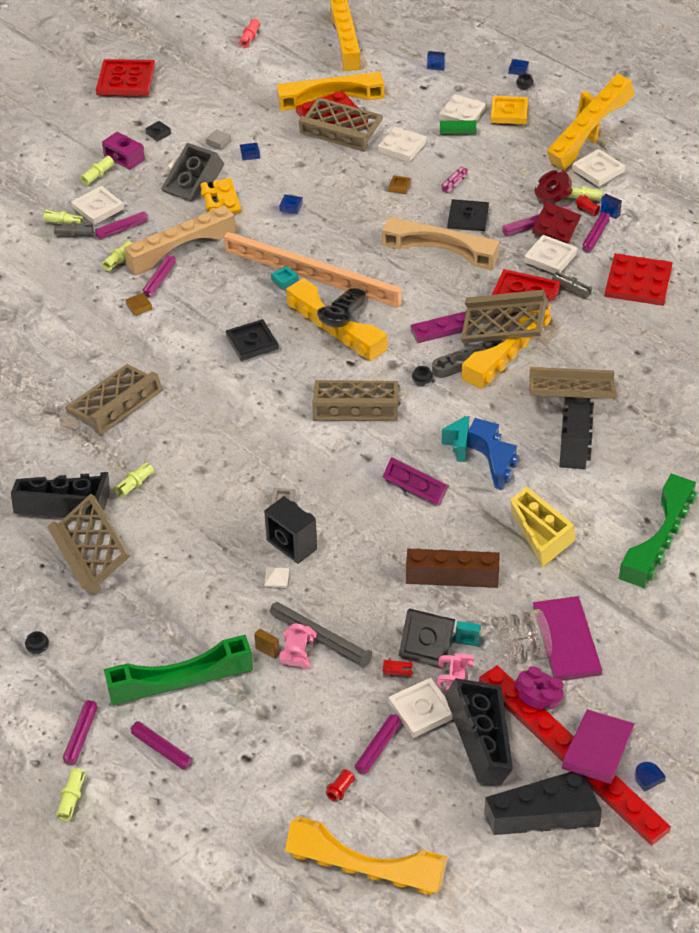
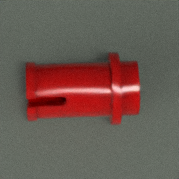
M580 195L575 202L578 209H583L592 216H596L600 211V206L590 201L586 195Z
M388 658V660H383L382 674H387V677H390V675L411 677L412 670H403L402 668L412 669L413 662L394 661Z
M343 769L335 781L327 785L326 796L334 802L342 800L346 790L355 781L354 774L347 769Z

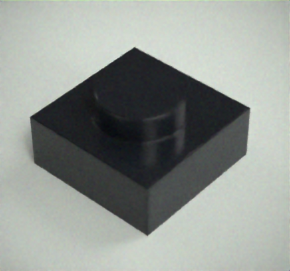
M161 121L145 128L146 134L157 142L171 134V128Z

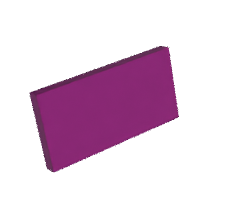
M579 596L533 602L534 614L553 678L563 681L602 675V667Z
M587 709L565 755L562 769L612 784L635 723Z

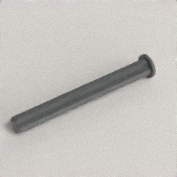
M279 602L271 605L270 613L290 625L301 624L309 626L317 633L315 639L358 662L360 667L364 668L372 658L371 650L366 651Z

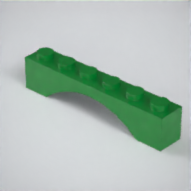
M672 473L670 474L663 487L661 505L665 514L664 524L649 540L629 548L620 565V580L644 589L648 581H653L657 572L656 566H661L664 560L665 549L669 550L674 539L672 537L673 534L677 535L682 524L680 521L687 518L690 510L689 505H693L696 501L698 492L695 491V481Z
M245 634L222 640L205 653L176 664L149 667L126 663L104 669L111 705L253 671L252 652Z

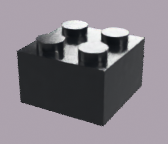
M285 496L264 510L266 540L297 564L317 550L316 519L311 513L305 512L296 502L290 501Z

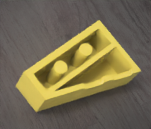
M527 486L510 499L512 516L542 568L575 541L574 524Z

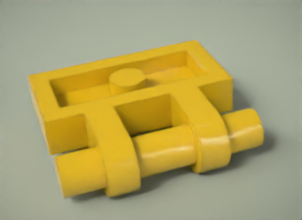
M231 178L213 181V188H209L207 182L200 184L202 189L201 195L205 199L207 212L225 205L233 214L241 213V206ZM212 197H217L218 202H213Z

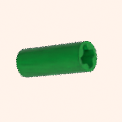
M476 120L440 121V134H476Z

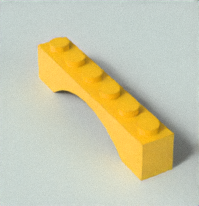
M330 0V16L332 24L335 25L343 72L361 70L360 49L348 1Z
M381 72L282 83L277 84V99L280 111L296 109V106L305 102H310L318 97H324L339 91H343L347 96L364 100L383 99L384 81Z
M618 73L547 149L551 164L565 171L574 162L584 141L593 128L610 112L624 107L635 95L630 79Z
M302 278L286 289V302L289 307L301 313L305 318H308L331 336L343 342L344 345L356 351L360 356L372 361L388 350V334L374 325L351 321L343 327H330L323 324L317 316V310L325 307V305L320 300L317 287L305 278Z
M550 305L545 310L543 327L547 326L551 321ZM539 310L530 311L529 314L533 316ZM524 316L518 323L523 324L529 318ZM533 322L526 329H536V324ZM533 337L506 339L503 343L493 348L474 352L462 364L461 379L483 389L494 380V377L500 371L502 372L511 360L516 358L522 348L527 347Z
M301 816L291 820L285 852L292 853L294 858L301 860L311 858L317 860V864L322 866L342 867L341 870L347 873H357L358 871L367 874V877L370 879H387L392 881V884L395 886L407 887L409 885L418 888L417 891L429 895L433 894V892L437 893L441 888L448 856L423 849L414 854L399 858L382 859L366 856L342 844L329 832L323 822Z

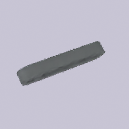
M484 341L439 357L432 362V373L438 378L459 373L462 371L463 363H456L455 360L460 359L465 362L474 352L493 348L503 343V341Z

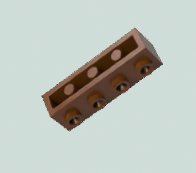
M407 548L406 584L498 588L500 552Z

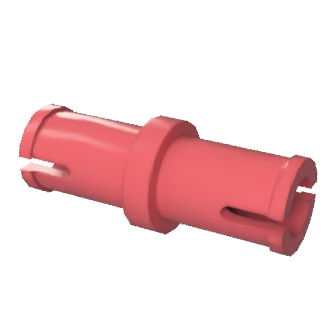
M252 19L248 27L243 30V35L239 40L241 47L247 48L251 40L255 38L256 31L261 25L257 19Z

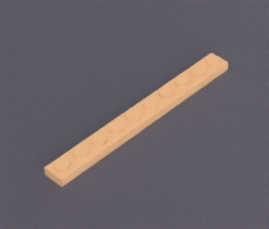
M230 232L224 236L226 252L278 269L288 266L299 276L345 291L350 288H357L366 293L365 297L397 308L401 304L400 287Z

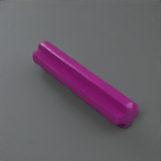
M143 211L96 228L95 234L98 239H103L149 221L148 214Z
M602 212L582 244L583 251L589 253L593 250L609 222L610 215L608 213Z
M167 255L142 289L145 296H153L175 265L174 256Z
M86 700L84 702L63 755V762L65 764L74 765L78 760L98 709L95 701Z
M389 715L356 762L355 769L359 774H367L402 724V720L398 715Z
M136 721L131 726V734L181 769H186L191 764V757L140 721Z

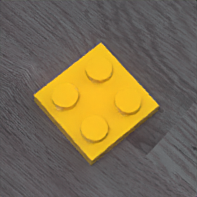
M493 96L491 123L527 124L528 97Z

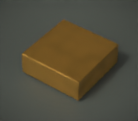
M393 175L388 186V192L407 194L411 185V178Z
M144 293L125 299L127 307L134 316L152 310V304Z
M258 629L254 634L255 649L275 659L280 654L278 638L262 629Z

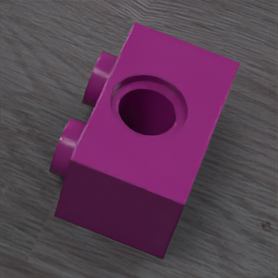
M115 132L102 141L104 157L110 156L115 163L129 170L145 160L143 144L119 132Z

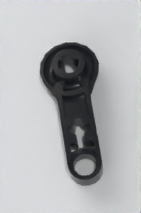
M357 288L348 289L333 301L331 306L322 307L317 310L319 320L330 327H343L347 325L351 319L350 314L364 303L366 293Z

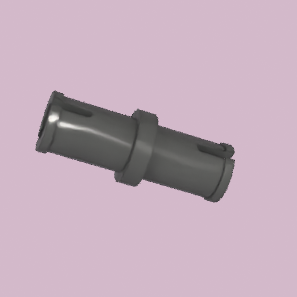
M76 221L71 223L54 222L55 235L67 234L72 237H76V235L93 236L94 227L92 223L79 224Z
M558 271L552 277V280L561 281L560 286L566 288V291L570 293H577L587 299L592 292L591 286L579 282L575 277L570 278Z

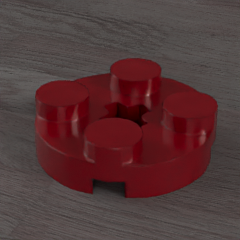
M552 170L538 180L539 185L537 188L535 186V195L540 202L545 203L547 201L555 204L572 193V180L565 171L557 172V170Z

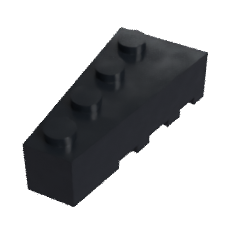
M564 397L560 468L586 469V461H591L592 448H588V445H592V432H589V430H592L593 417H590V415H593L594 402H590V398Z
M100 472V476L90 477L89 473L80 474L78 478H67V475H59L52 480H47L46 477L16 479L11 491L13 513L65 518L90 494L95 496L104 511L110 495L108 472ZM92 504L86 508L85 515H91Z
M455 678L445 693V698L477 782L501 786L513 770L502 688L500 685Z
M574 772L564 773L485 797L484 815L493 835L527 833V830L541 829V832L551 831V828L566 827L568 830L577 829L578 826L590 825V828L600 826L602 809L586 777Z

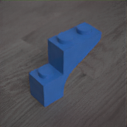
M474 418L468 430L467 447L485 455L488 460L493 485L496 489L502 490L505 483L510 482L512 468H516L518 465L517 445L501 441L502 434L499 433V424Z

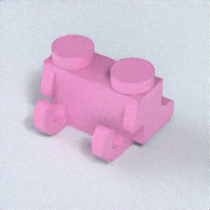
M292 624L288 629H285L284 639L286 645L285 650L280 652V662L290 667L300 666L303 669H310L311 663L309 658H307L305 647L306 642H313V638H316L317 633L309 626Z
M455 654V656L443 655L439 657L438 665L440 667H444L445 662H449L450 675L438 676L436 679L437 686L442 687L443 682H448L449 686H446L447 692L455 678L465 679L466 664L469 668L473 667V655Z

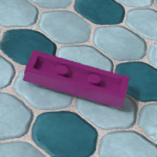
M466 311L411 324V332L417 344L462 333Z
M393 457L390 458L382 476L437 505H441L449 487L448 484Z

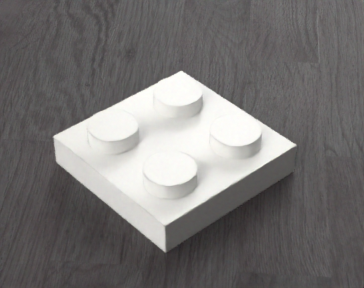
M454 94L439 113V119L444 121L476 120L477 122L485 112L487 103Z
M394 127L378 145V152L410 162L427 143V137Z
M598 149L573 163L572 170L599 187L625 172V165Z
M102 186L71 201L72 208L93 225L124 209V203Z
M542 235L524 256V262L554 274L556 271L561 273L577 254V247Z
M432 678L389 697L390 706L402 720V723L413 738L453 720L447 700Z

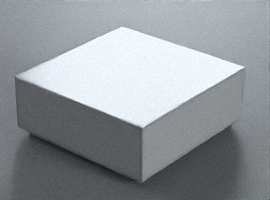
M217 129L206 138V144L218 149H222L231 141L230 134Z
M274 487L270 506L283 496L290 501H294L296 490Z

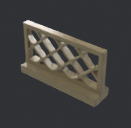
M318 97L306 116H301L298 121L300 134L365 152L368 148L367 142L382 121L383 116ZM320 105L328 107L321 110L318 109ZM342 110L343 112L334 114L333 111ZM329 112H330L331 115H332V116H328V117H325V118L322 117L323 114H326V113H329ZM357 114L359 117L351 119L350 115ZM316 116L319 117L318 120L312 119L313 117H316ZM343 117L347 118V120L343 122H338L337 120ZM368 119H375L374 122H366ZM335 121L336 124H329L327 122ZM361 121L364 124L357 127L354 126V123H358ZM348 125H351L352 128H351V129H347V128H344V127H345V126H348ZM366 129H367V131H368L366 134H365V133H362V132H359V131L366 130Z
M536 290L467 297L465 301L467 311L461 341L462 343L541 336L545 310L549 308V301L545 291ZM539 310L533 316L529 314L530 311ZM519 312L513 318L509 315L511 313ZM500 314L495 319L490 318L491 315ZM480 316L475 321L471 320L472 317ZM524 316L529 318L523 324L517 322ZM506 317L509 321L500 326L498 323ZM486 319L490 322L483 328L478 326ZM533 322L536 324V329H526ZM512 325L517 326V328L514 331H506ZM494 326L498 329L494 333H487ZM474 328L478 330L474 335H468Z
M126 364L65 407L66 412L93 426L95 433L101 435L162 391L159 376L154 372L146 374ZM127 372H129V373L132 374V375H130V376H123V375H125ZM131 382L128 385H121V383ZM117 384L114 387H108L109 385ZM116 393L113 396H105V394ZM101 395V397L92 398L93 396ZM100 404L98 407H90V405ZM80 406H85L83 409H76Z
M530 367L529 392L530 395L616 399L614 370Z
M315 380L314 398L312 401L313 420L398 421V381ZM320 388H329V389L326 390V391H323V390L320 389ZM342 388H350L347 391L342 390ZM363 388H370V390L365 391ZM385 388H393L388 392L384 390ZM335 392H336L337 394H339V395L336 396V397H333V396L331 395V394H333V393H335ZM358 393V394H360V395L357 396V397H354L352 394ZM375 393H379V394H380V396H378V397H375V396H373V395H374Z
M92 494L86 497L59 524L53 521L47 526L80 586L94 595H97L102 590L100 584L130 557L97 499ZM92 504L91 515H85L86 508ZM101 519L100 529L93 530L95 521ZM73 520H77L75 529L69 530L68 525ZM83 520H89L87 530H81ZM98 534L96 545H90L92 535ZM105 534L111 535L108 545H102ZM80 535H85L83 545H78ZM88 550H94L92 560L86 559ZM101 550H107L105 560H99ZM119 550L121 554L115 560H111L113 551ZM97 565H103L102 572L96 576Z

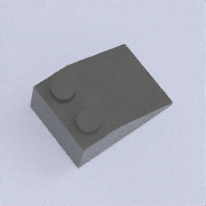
M186 143L161 190L193 201L201 193L200 184L215 181L225 163L217 152Z

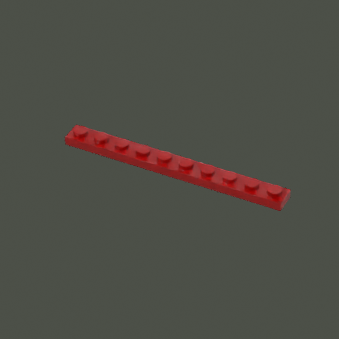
M498 665L481 675L479 682L501 686L504 707L563 762L574 736L544 708L537 709L522 701L518 696L519 690L514 688L515 681ZM585 776L591 789L651 846L670 832L671 826L618 776H614L612 784Z

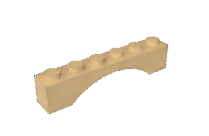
M224 205L138 242H134L124 247L126 265L135 275L152 269L164 255L184 242L198 238L221 240L228 232L235 234L234 214Z
M389 217L382 229V245L396 249L417 246L442 248L461 255L473 266L489 270L493 269L499 257L500 241L394 217Z

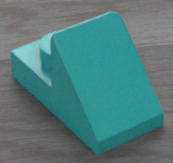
M464 416L442 429L441 443L443 445H453V452L457 453L456 461L465 462L470 416Z

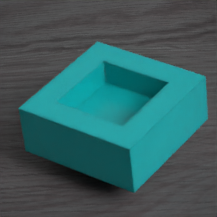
M284 266L271 273V280L284 290L298 282L299 276L288 266Z
M457 621L455 643L479 647L481 625Z

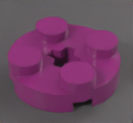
M530 666L528 670L522 671L514 684L515 690L517 688L520 692L518 695L520 699L537 709H543L544 706H551L550 709L557 708L564 695L562 690L563 682L558 678H553L543 673L541 669L535 666Z

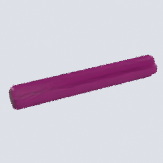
M563 206V207H562V208H565V209H567V210L572 211L569 206ZM540 214L503 225L502 232L505 236L531 229L534 227Z

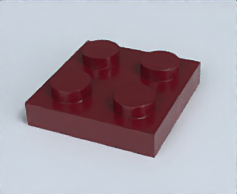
M546 201L532 229V233L538 236L545 235L569 244L581 219V215Z

